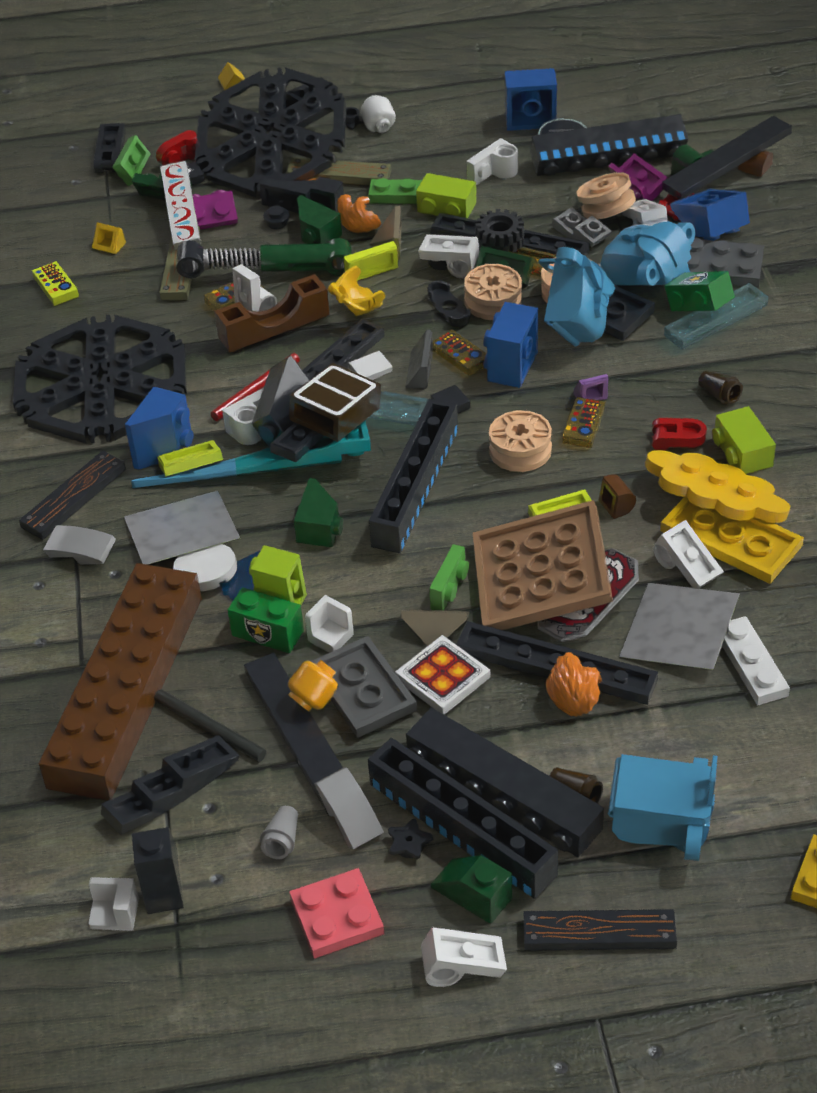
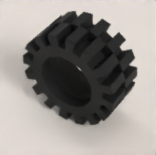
M496 209V212L493 213L489 210L487 215L483 213L480 215V218H477L475 223L476 237H478L480 248L484 246L514 253L517 251V248L520 249L522 247V243L524 244V220L522 221V217L520 215L517 216L516 212L513 211L509 214L507 209L504 212Z

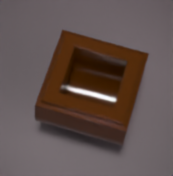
M764 150L740 164L738 170L762 177L773 164V153Z
M618 475L603 476L598 500L613 519L628 514L636 505V496Z

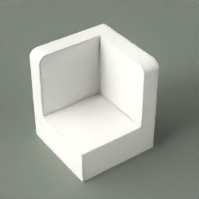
M380 351L349 362V370L374 380L392 372V365Z
M324 595L305 615L308 641L329 653L341 648L354 635L351 609L327 595Z
M90 878L89 888L93 898L89 918L90 929L133 931L139 901L134 879Z

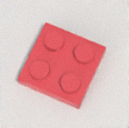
M359 868L289 891L291 902L314 959L385 934L384 925Z

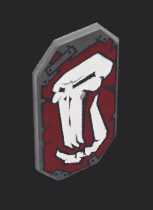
M614 548L604 550L613 602L538 621V629L561 642L587 636L639 580L638 560Z

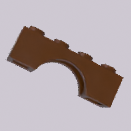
M313 274L290 283L283 299L268 310L250 311L240 302L215 310L218 338L227 350L232 352L330 315L327 288Z

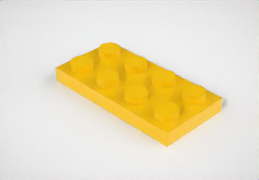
M684 497L661 521L660 531L665 533L686 520L713 557L769 584L773 582L801 549L804 537L755 517L744 521L727 518L717 512L716 509L701 508L692 504L687 497Z

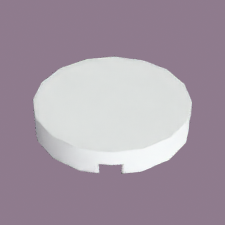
M218 544L179 555L174 562L173 569L197 573L200 591H208L220 587L219 583L225 579L228 582L233 578L237 571V561L230 547Z

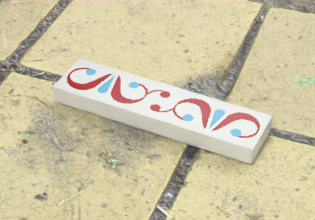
M186 161L160 166L175 250L184 241H196L201 244Z

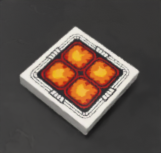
M443 635L395 672L407 689L444 715L490 678L489 668Z

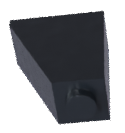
M292 356L270 368L252 421L253 427L269 448L276 438L295 423L289 420L290 395L309 381Z
M169 827L131 833L134 865L147 915L184 908L177 847Z

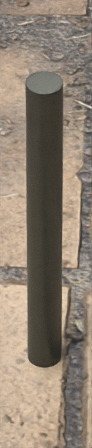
M163 689L158 690L155 694L154 700L212 735H219L226 743L256 761L261 762L265 758L267 751Z

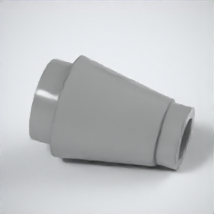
M281 806L260 835L261 850L270 858L283 859L294 850L298 812L293 807Z

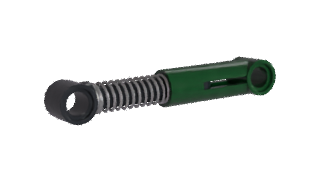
M335 238L327 244L260 245L258 251L255 248L253 251L250 248L248 251H246V248L243 251L241 248H239V251L236 248L234 251L231 248L229 251L226 248L224 251L221 248L219 251L217 249L212 251V249H204L196 241L189 240L182 242L177 248L176 269L181 276L189 279L200 276L204 269L210 270L212 267L215 270L217 267L219 270L222 267L224 270L227 267L229 270L230 267L233 269L240 264L248 269L249 266L252 269L256 266L257 269H261V272L328 271L335 276H341L345 272L344 256L352 254V248L347 240Z

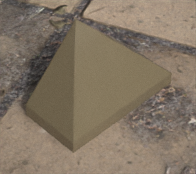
M401 206L394 207L370 242V245L376 247L393 241L397 246L398 260H400Z
M404 609L401 611V618L429 646L442 635L448 638L469 618V611Z

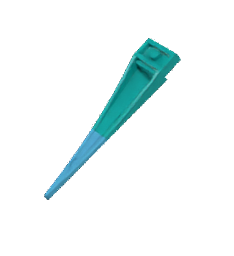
M365 420L339 442L324 436L297 462L270 453V448H266L234 459L190 469L167 477L163 474L134 479L131 481L132 488L341 463V454L359 456L364 454L365 451H371L370 437Z

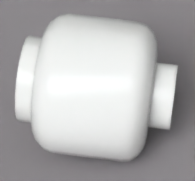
M373 95L368 97L360 109L364 124L370 132L384 133L392 127L396 119L390 101L383 96Z

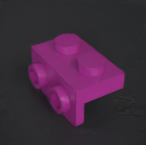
M633 154L620 168L613 163L608 166L611 173H625L629 175L631 181L629 189L634 191L636 200L647 199L653 201L663 191L662 182L668 179L667 176L636 154Z
M216 190L211 194L202 196L192 194L197 224L200 230L238 223L232 191Z

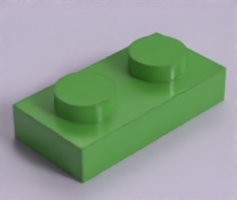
M134 135L126 141L113 168L117 175L130 186L133 184L131 181L134 174H141L151 153L140 139Z
M371 179L369 203L417 204L416 190L422 180Z
M453 544L429 588L431 610H445L448 602L454 601L458 588L457 585L460 579L464 580L469 569V562L465 561V547Z

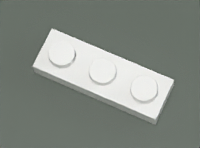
M744 616L730 620L722 646L757 706L789 697V685L748 618Z

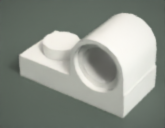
M501 138L467 160V180L475 181L476 185L490 175L508 179L514 177L518 172V149Z
M647 199L635 201L631 207L622 212L624 216L633 220L634 225L653 226L659 222L668 221L666 206Z
M426 235L418 250L419 257L424 260L446 261L447 268L453 276L461 279L465 278L469 271L474 269L478 260V237Z
M242 264L233 268L235 303L240 302L246 309L254 312L265 311L277 305V298L260 286L259 275Z
M264 388L222 409L225 431L241 444L252 445L262 439L253 427L252 421Z
M686 520L663 533L653 546L658 562L666 569H672L677 566L693 588L700 589L724 572Z
M432 927L421 944L425 979L428 984L435 987L455 984L465 973L501 978L507 970L502 939L499 936Z

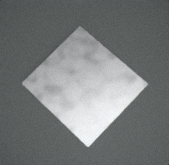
M218 491L124 516L141 561L146 565L240 538Z
M648 583L619 657L713 670L740 593Z

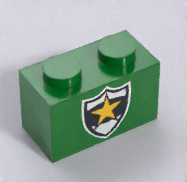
M728 271L684 272L664 285L671 311H716L735 298Z
M242 587L227 609L232 636L289 654L304 632L301 604Z

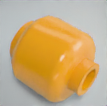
M321 659L317 664L308 660L304 661L288 681V688L291 690L288 695L309 712L312 708L321 710L338 690V683L332 678L336 671Z

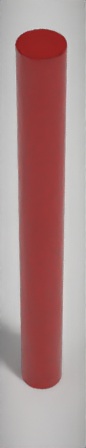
M296 353L289 355L294 358L297 364L300 362V358ZM270 370L211 411V417L215 421H219L223 418L222 409L264 388Z

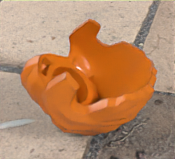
M344 194L338 198L337 209L341 215V224L347 230L353 233H368L380 227L381 221L378 215L365 209L366 204L370 202L369 197H358L354 204L351 202L350 195Z
M567 652L565 655L557 658V663L553 666L549 678L546 680V690L560 710L570 716L577 717L588 714L593 706L598 703L600 695L598 682H602V678L596 667L583 666L577 656Z

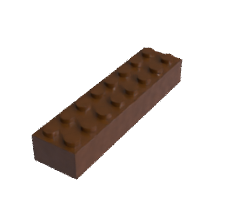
M136 563L38 763L46 789L106 801L113 798L155 705V694L158 690L162 689L202 600L197 573Z

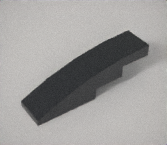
M218 735L163 758L161 769L133 780L130 792L102 803L100 814L120 835L127 833L179 805L207 786L239 760V754Z

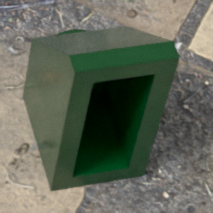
M300 195L297 197L303 242L307 244H327L330 240L339 238L342 235L340 213Z
M309 478L294 519L296 543L333 547L336 535L340 536L342 534L343 517H339L338 503L315 478Z
M482 855L454 858L431 883V888L492 924L512 899V873Z

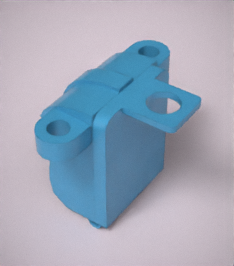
M666 221L659 222L653 226L633 225L627 227L605 248L600 262L601 267L614 285H665L684 272H690L687 262L691 259V244L695 238L694 226L690 222L675 224Z
M569 247L558 248L556 258L539 259V264L549 273H553L544 322L573 346H578L580 342H594L602 337L606 327L609 297L615 290L613 282L607 277L605 271L578 250Z
M621 754V757L615 760L608 815L613 818L612 831L619 840L630 843L673 845L684 852L685 860L699 861L701 846L708 836L710 818L714 808V788L718 756L713 755L710 767L706 758L694 757L693 763Z

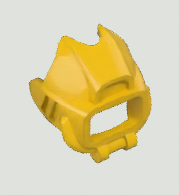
M357 266L348 269L336 282L330 283L328 287V292L335 295L336 300L339 303H343L355 316L380 308L383 304L382 301L385 299V293L382 290L373 293L369 288L358 285L357 278L361 274V269Z

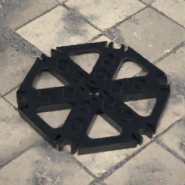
M281 67L277 69V74L270 76L268 69H265L264 77L262 71H259L212 97L213 101L207 102L211 111L201 110L202 117L198 116L195 160L208 181L256 197L257 190L261 197L259 183L263 178L282 181H306L332 167L331 163L336 162L333 152L342 154V147L345 148L346 101L343 94H338L337 87L333 85V82L286 67L284 75ZM295 81L315 88L314 93L286 108V89L290 82ZM257 86L260 88L258 113L229 103L232 97L240 95L250 87ZM334 112V123L331 133L323 135L304 128L327 114ZM209 127H218L238 134L215 148L207 147ZM283 150L312 159L309 163L291 173H282ZM256 155L255 173L252 177L245 179L225 172Z
M106 315V320L101 323L96 322L95 316L91 317V324H88V319L84 318L30 343L31 346L26 347L27 356H18L19 361L16 360L14 410L18 417L22 415L25 424H28V427L82 443H86V437L89 435L91 444L95 443V438L98 435H105L106 442H110L112 439L111 433H113L116 441L127 435L125 423L131 417V415L124 418L115 416L116 396L141 403L153 387L187 394L185 345L181 339L176 341L175 333L167 328L114 315V322H112L110 315ZM120 329H129L136 333L150 336L148 340L116 354V335ZM83 333L86 335V358L51 348L52 345L66 341L75 334ZM173 359L174 374L169 379H159L141 374ZM100 371H102L103 378H101V381L98 380L100 376ZM35 373L60 380L38 392L30 393L26 391L27 374ZM85 400V416L80 422L73 423L52 417Z

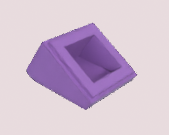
M607 374L578 381L574 388V395L577 401H583L580 405L585 404L586 399H589V402L591 400L594 402V400L607 399Z

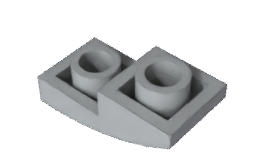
M572 207L555 217L552 223V227L564 236L573 240L588 242L591 247L611 235V230L593 215L585 219Z
M55 526L43 551L50 558L73 557L80 565L104 564L116 539L113 535L93 529L76 526Z
M347 767L314 783L329 816H334L349 849H355L384 833L367 798Z

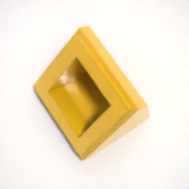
M227 62L218 76V80L224 90L245 80L241 71L229 62Z
M97 222L92 248L117 254L126 243L122 228Z

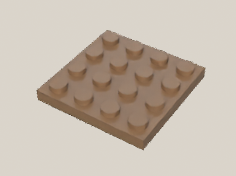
M594 500L473 532L482 625L506 630L613 602L598 510Z

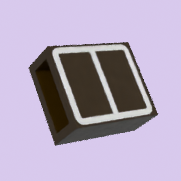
M331 363L290 395L289 420L339 442L380 409L381 384L340 365Z

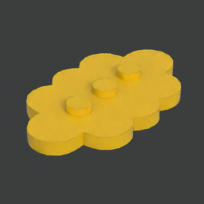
M653 450L647 454L645 467L650 473L659 477V486L670 494L687 497L692 504L698 507L716 509L721 515L739 521L755 517L770 523H781L788 517L791 507L787 501L774 495V486L762 478L746 475L738 467L729 464H719L714 459L699 453H685L680 456L669 451Z

